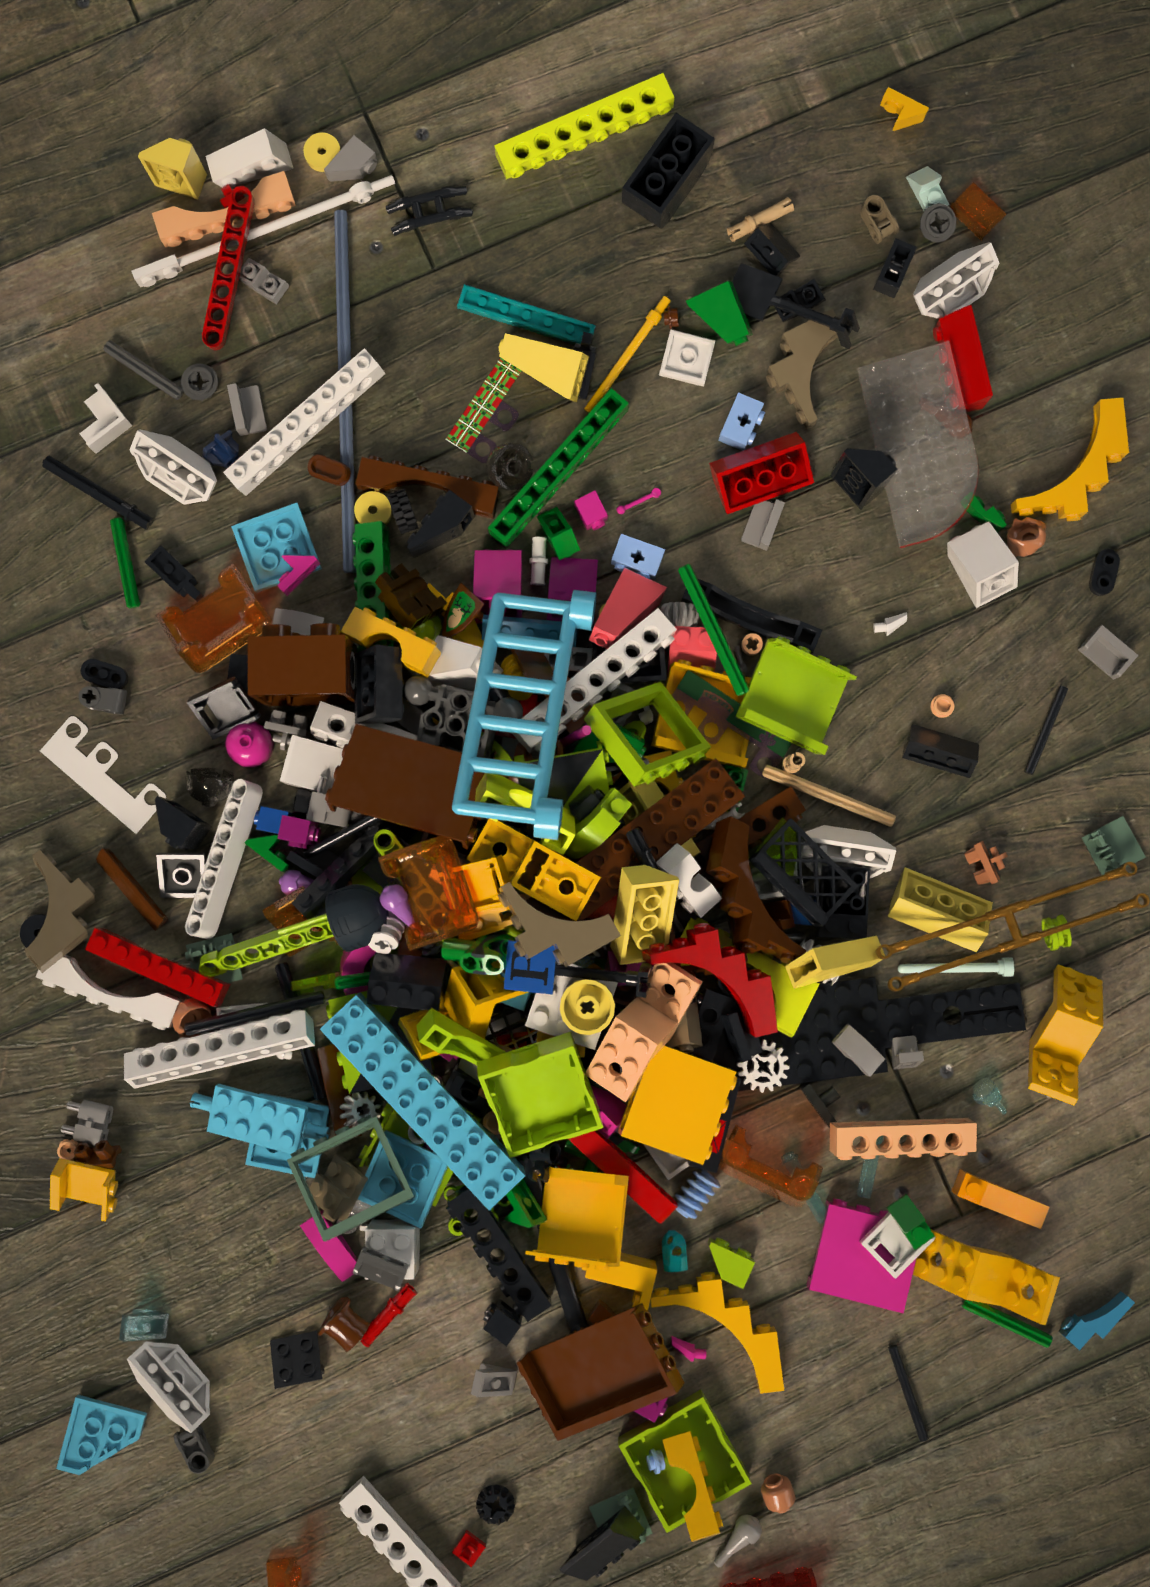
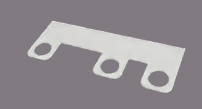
M75 716L69 717L40 752L137 834L157 811L156 805H148L145 802V794L153 790L160 797L166 798L165 793L154 784H148L134 799L105 774L117 760V752L107 743L100 742L87 757L75 747L87 734L88 728ZM71 723H76L81 728V733L76 738H71L66 733V728ZM100 749H107L111 753V759L106 764H101L96 759V754Z

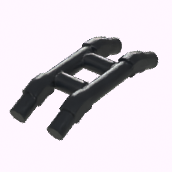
M466 186L441 187V189L414 196L402 197L386 205L388 214L412 206L415 217L391 227L393 235L397 236L418 227L446 220L472 217L473 211L471 207H454L446 210L443 198L466 195ZM434 200L437 213L424 216L421 204Z

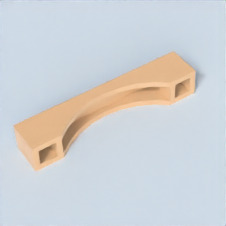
M284 171L263 177L251 191L255 200L251 220L256 218L264 219L272 213L278 211L286 212L291 207L296 206ZM249 196L245 197L238 203L245 204L248 201ZM172 206L153 212L152 215L160 240L164 246L176 247L190 239L198 240L212 232H223L228 207L212 212H194ZM241 217L235 218L232 226H242L244 219Z

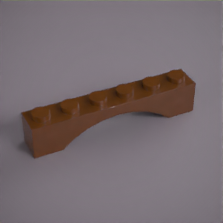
M370 455L368 458H361L355 483L359 490L376 491L383 494L391 489L409 485L430 486L443 490L446 493L450 490L473 507L474 515L494 519L500 493L499 487L495 486L494 482L482 480V483L475 482L473 478L460 475L459 478L452 477L450 473L437 470L436 473L429 472L427 468L415 465L414 468L406 467L404 463L394 460L391 463L383 462L377 456Z

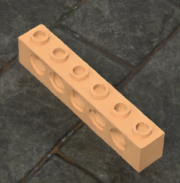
M969 1118L830 1122V1152L840 1160H851L852 1156H861L863 1159H875L876 1155H884L886 1158H898L902 1154L916 1158L922 1157V1154L929 1153L931 1156L936 1157L945 1156V1153L966 1156L968 1152H976L977 1123ZM952 1133V1139L946 1143V1137ZM930 1134L929 1140L923 1143L924 1136ZM883 1135V1142L880 1145H876L877 1138ZM903 1135H907L906 1141L900 1144V1138ZM860 1136V1143L853 1146V1140Z

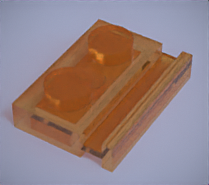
M974 182L950 205L955 216L980 240L1006 216V213Z

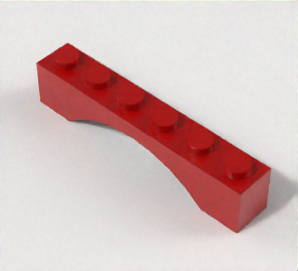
M94 928L85 948L86 951L213 1007L222 1005L231 985L218 978L207 976L195 969L151 952L125 937L104 928Z

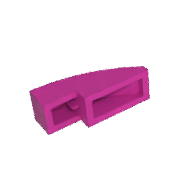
M311 1216L305 1220L300 1227L336 1276L343 1282L354 1275L353 1270L358 1259L342 1234L324 1242L313 1217ZM323 1217L327 1228L332 1227V1222Z

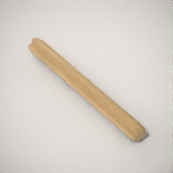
M766 765L762 772V775L766 778L889 827H892L895 822L896 816L776 767Z

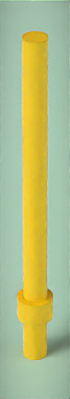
M663 296L655 309L650 310L643 326L584 409L588 413L605 396L653 326L658 325L662 319V313L671 302L669 298Z

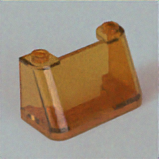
M234 563L220 572L218 581L221 587L183 612L179 607L171 606L155 615L176 652L197 673L207 671L231 655V653L246 645L249 636H259L262 634L263 625L272 624L270 615Z
M439 836L378 857L384 874L389 878L400 877L403 888L408 894V902L415 923L410 924L405 929V940L409 951L457 936L477 927L479 922L478 913L461 868L455 845L451 839Z
M735 1125L721 1155L719 1163L721 1170L725 1174L792 1207L804 1206L813 1196L819 1184L823 1167L814 1162L806 1169L796 1167L792 1177L748 1156L753 1145L747 1143L745 1139L746 1129Z

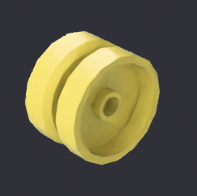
M580 979L574 981L565 989L561 997L560 1013L562 1020L569 1029L578 1034L592 1035L599 1033L610 1024L614 1016L615 1003L612 993L605 984L597 980ZM584 1002H591L592 1008L589 1011L583 1009L582 1004Z

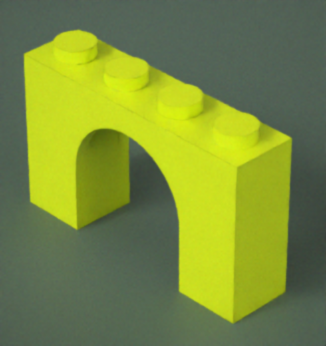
M485 773L476 788L475 801L530 808L533 791L501 775ZM563 807L559 839L541 838L542 845L562 855L565 854L576 835L575 817L570 813L569 809Z

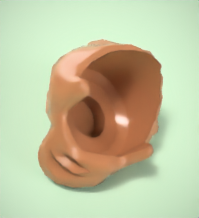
M1030 517L1022 520L1015 518L1013 520L1012 526L1007 529L1006 538L1007 547L1015 557L1031 555L1044 545L1047 528L1045 523Z
M191 997L179 1003L173 1015L172 1023L174 1030L180 1035L179 1038H190L199 1036L201 1033L191 1036L186 1035L184 1026L186 1023L213 1016L204 1002Z

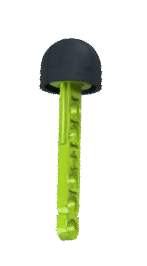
M361 884L345 886L327 894L325 900L326 914L225 947L220 952L216 950L207 953L200 958L199 972L214 977L226 973L227 970H235L331 937L336 939L343 950L350 952L368 946L373 934L381 932V926L387 924L386 921L389 913L380 902L381 894ZM320 927L323 930L321 932H314L311 928ZM292 934H298L301 936V938L292 939L289 936ZM252 948L258 950L259 952L253 954L247 952L246 950ZM226 956H234V957H236L237 959L231 961V960H227L225 957H226ZM205 963H213V964H215L216 966L213 967V968H210V967H206L204 964H205Z

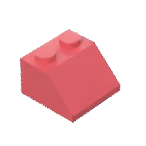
M674 626L677 630L673 636L675 640L669 645L667 676L670 664L678 662V660L689 661L692 663L691 666L700 668L701 665L714 668L715 672L717 652L704 627Z

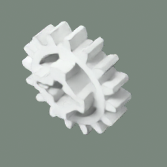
M762 1039V1050L771 1052L767 1055L756 1054L751 1056L752 1068L749 1072L747 1070L748 1061L736 1063L738 1067H742L738 1075L745 1076L742 1081L745 1085L751 1082V1090L759 1086L761 1093L764 1092L765 1087L773 1091V1084L781 1086L782 1084L779 1079H787L783 1071L789 1069V1066L784 1064L788 1056H781L780 1054L783 1049L780 1047L775 1050L776 1043L773 1041L767 1046L766 1040ZM756 1057L762 1062L768 1061L766 1067L768 1068L767 1070L770 1072V1074H768L766 1071L762 1069L759 1071L757 1070L760 1066L758 1064V1061L756 1060ZM778 1060L779 1067L777 1073H775L774 1063ZM762 1076L767 1077L769 1081L759 1082L755 1079Z

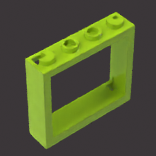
M662 682L594 704L584 718V721L591 727L593 733L634 787L645 782L650 784L660 776L665 778L676 770L678 772L683 771L691 764L697 765L706 758L705 754L711 748ZM653 704L685 746L686 750L646 765L613 722L612 718Z

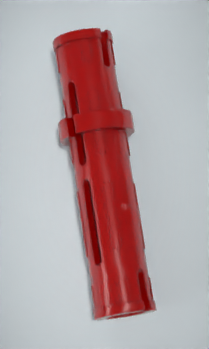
M406 1283L394 1298H390L387 1301L385 1308L370 1323L368 1330L361 1338L360 1342L364 1346L370 1347L398 1314L401 1315L404 1312V1307L418 1294L412 1285Z

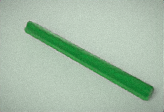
M686 564L680 567L678 572L736 694L741 696L749 691L747 682L692 566Z

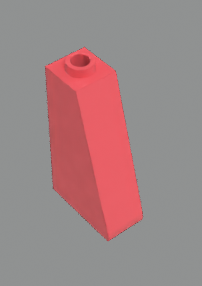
M624 568L594 625L589 641L608 649L660 605L667 587Z

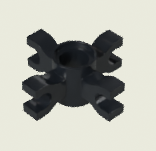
M556 1141L543 1148L529 1152L530 1160L535 1164L530 1170L528 1178L533 1182H537L538 1175L541 1174L539 1179L548 1183L550 1177L549 1166L555 1168L558 1165L566 1169L568 1159L561 1155V1147Z

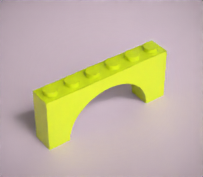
M690 918L680 938H687L686 930L693 929L694 925L708 922L700 918H696V920ZM718 928L720 949L733 946L732 939L729 938L730 934ZM762 950L759 953H747L748 961L746 962V967L751 970L760 969L771 976L777 1029L792 1038L819 983L816 982L794 989L785 968L788 964L783 962L780 964L772 960L773 956L763 953Z

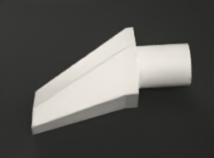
M907 612L885 618L883 623H874V633L885 632L886 636H888L907 622Z

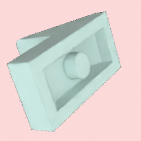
M927 166L906 177L923 211L933 204L949 206L939 185L942 179L940 174Z

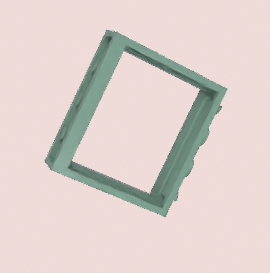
M371 1115L359 1119L357 1121L359 1125L340 1128L335 1131L336 1136L327 1139L326 1136L313 1142L314 1147L306 1151L304 1147L291 1153L292 1158L287 1160L324 1242L414 1198L413 1192L377 1116L372 1118ZM374 1128L403 1191L327 1228L299 1164Z

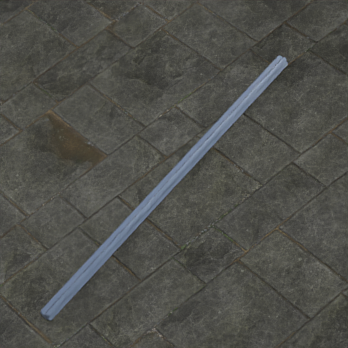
M336 210L334 212L338 371L351 360L348 222L345 210ZM352 403L339 414L340 462L346 464L351 471L349 481L341 486L343 571L349 574L356 573L353 563V556L356 555V546H354L352 534L355 532Z

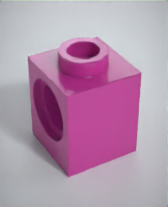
M596 491L574 501V506L586 530L592 528L594 531L605 525L608 515Z

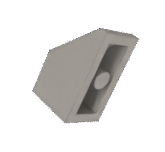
M353 135L324 168L326 177L330 182L363 179L376 168V154Z

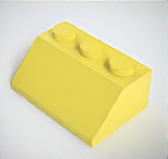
M168 138L139 152L138 158L155 186L197 200L199 199L207 173L189 141L182 138L178 140Z

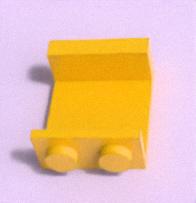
M59 1158L50 1175V1209L60 1211L65 1199L71 1198L102 1205L101 1221H106L110 1212L114 1213L118 1201L117 1198H114L118 1188V1181H115L116 1170Z

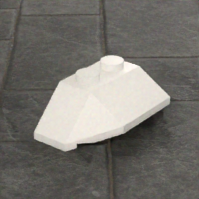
M990 242L956 253L920 278L913 296L922 315L940 319L972 304L985 294L994 271L999 265L998 258Z
M141 429L137 430L130 447V452L135 456L136 462L147 481L184 505L209 500L217 479L207 460L170 436Z
M827 825L805 832L838 866L870 868V878L892 869L896 847L871 832ZM801 845V859H813V849L810 846ZM804 862L813 872V862ZM818 862V875H821L822 865H827L826 863Z
M146 1341L127 1358L137 1382L167 1417L186 1431L192 1433L210 1415V1381L178 1344Z

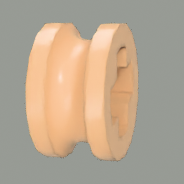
M754 633L746 635L741 642L742 651L749 656L757 655L763 647L762 638ZM748 639L758 642L755 646L756 650L753 651L752 648L748 649L746 647Z

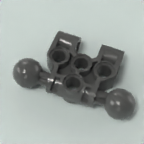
M422 675L410 677L404 685V695L410 703L423 705L429 700L436 702L435 707L421 714L417 741L445 748L448 734L452 736L460 735L463 738L462 753L474 691L442 684L438 688L434 687L430 680ZM461 695H464L467 699L465 707L460 705L459 699ZM488 695L485 714L522 719L523 707L517 699L512 697H504L495 702L491 701ZM434 713L440 718L438 725L432 720ZM457 718L462 723L460 731L455 728V720ZM485 729L484 735L480 737L477 757L490 758L496 731Z

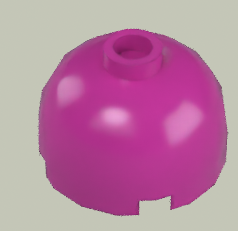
M254 721L232 728L226 736L225 746L233 762L242 767L254 768L269 760L273 752L274 742L269 730L265 729L262 724Z

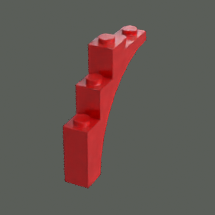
M708 923L696 924L693 929L686 930L687 938H677L672 940V943L666 945L663 943L651 944L648 949L641 950L643 960L651 965L669 962L683 963L708 970L725 984L735 998L742 1013L747 1033L754 1037H760L778 1032L771 976L760 969L747 971L745 953L735 947L727 946L720 949L718 930Z

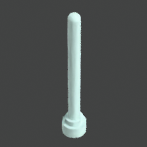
M1010 957L1002 958L994 963H966L940 973L997 972L1002 974L1003 977H1013L1014 961ZM947 963L900 964L898 971L900 973H920Z

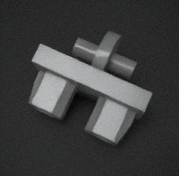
M273 710L269 722L265 721L264 728L269 731L282 733V736H273V742L280 743V750H287L291 741L290 735L309 739L310 732L307 730V717L295 715L293 725L287 726L285 725L287 713Z

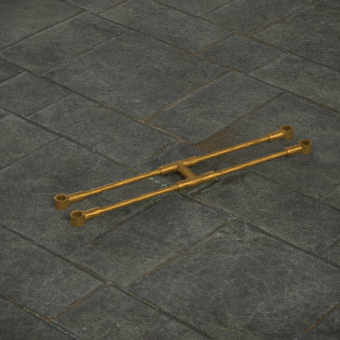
M1126 862L1119 868L1105 872L1104 875L1030 900L1024 899L986 912L985 915L908 941L903 940L891 945H880L876 949V955L880 959H887L894 953L908 949L909 946L986 920L992 921L1001 917H1005L1013 938L998 944L997 947L920 973L915 972L903 977H892L888 981V988L894 992L900 991L904 986L919 982L922 978L998 952L1004 953L1028 945L1048 935L1116 912L1122 913L1134 908H1144L1148 906L1150 900L1148 895L1140 893L1135 895L1133 899L1118 903L1115 907L1022 936L1014 913L1028 909L1031 905L1105 880L1110 881L1122 876H1133L1137 872V866L1133 862ZM1127 865L1131 867V873L1126 871ZM1139 897L1143 898V900H1144V904H1143V905L1139 904V902H1138V898H1139ZM881 948L887 949V956L881 954ZM893 980L899 982V988L896 989L892 986Z

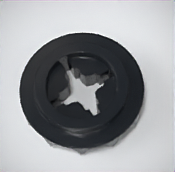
M498 1484L489 1485L479 1493L476 1509L480 1518L488 1524L500 1525L508 1521L514 1513L515 1500L510 1490ZM499 1496V1505L502 1508H497L492 1513V1506L489 1503H494Z

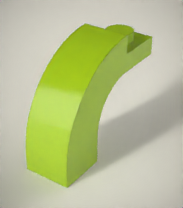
M611 788L597 807L584 820L575 824L576 835L565 854L571 859H578L595 850L621 824L619 820L631 807L632 803L618 790Z

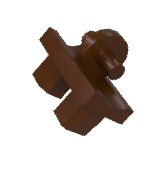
M108 1140L96 1143L94 1148H90L86 1142L78 1143L73 1153L77 1158L76 1162L111 1169L115 1167L116 1158L122 1152L120 1145L111 1146Z

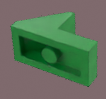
M278 835L252 838L245 841L247 846L281 872H286L291 866L287 862L285 854L278 849L276 852L273 851L282 840L277 839Z
M524 1179L506 1194L514 1208L504 1218L506 1221L531 1228L547 1220Z
M907 1194L886 1207L914 1250L935 1237L925 1222L926 1219Z

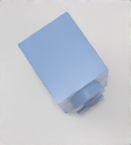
M738 392L718 441L742 451L745 450L746 445L751 446L756 436V433L753 432L755 424L760 425L765 415V412L762 411L764 403ZM743 419L747 421L744 427L740 426V422Z
M621 534L611 560V565H614V569L620 572L626 568L648 579L655 580L665 549ZM640 555L641 560L638 561V564L634 563V558Z

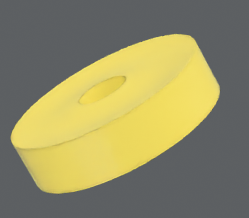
M321 132L307 139L303 151L306 162L312 169L325 172L324 168L341 149L334 136ZM321 150H326L325 154H319Z
M370 491L362 494L357 499L354 506V514L360 524L382 521L387 525L392 517V509L385 495L380 492ZM376 507L377 512L375 514H370V508Z

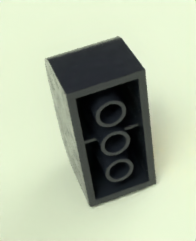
M676 112L623 186L622 203L662 229L670 221L707 167L712 156L715 138Z

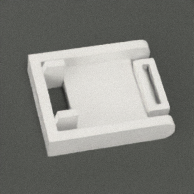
M888 1212L859 1242L896 1279L936 1237L914 1250ZM880 1243L895 1257L889 1264L874 1250Z

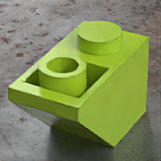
M719 1237L716 1240L709 1238L708 1245L721 1279L744 1289L755 1264L754 1259L751 1257L752 1253L738 1247V1250L729 1247V1242Z

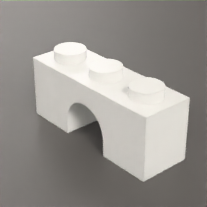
M678 843L656 862L661 871L678 877L679 885L676 897L683 900L680 904L689 914L694 912L701 918L722 899L714 886L699 873L692 879L701 868L693 856Z

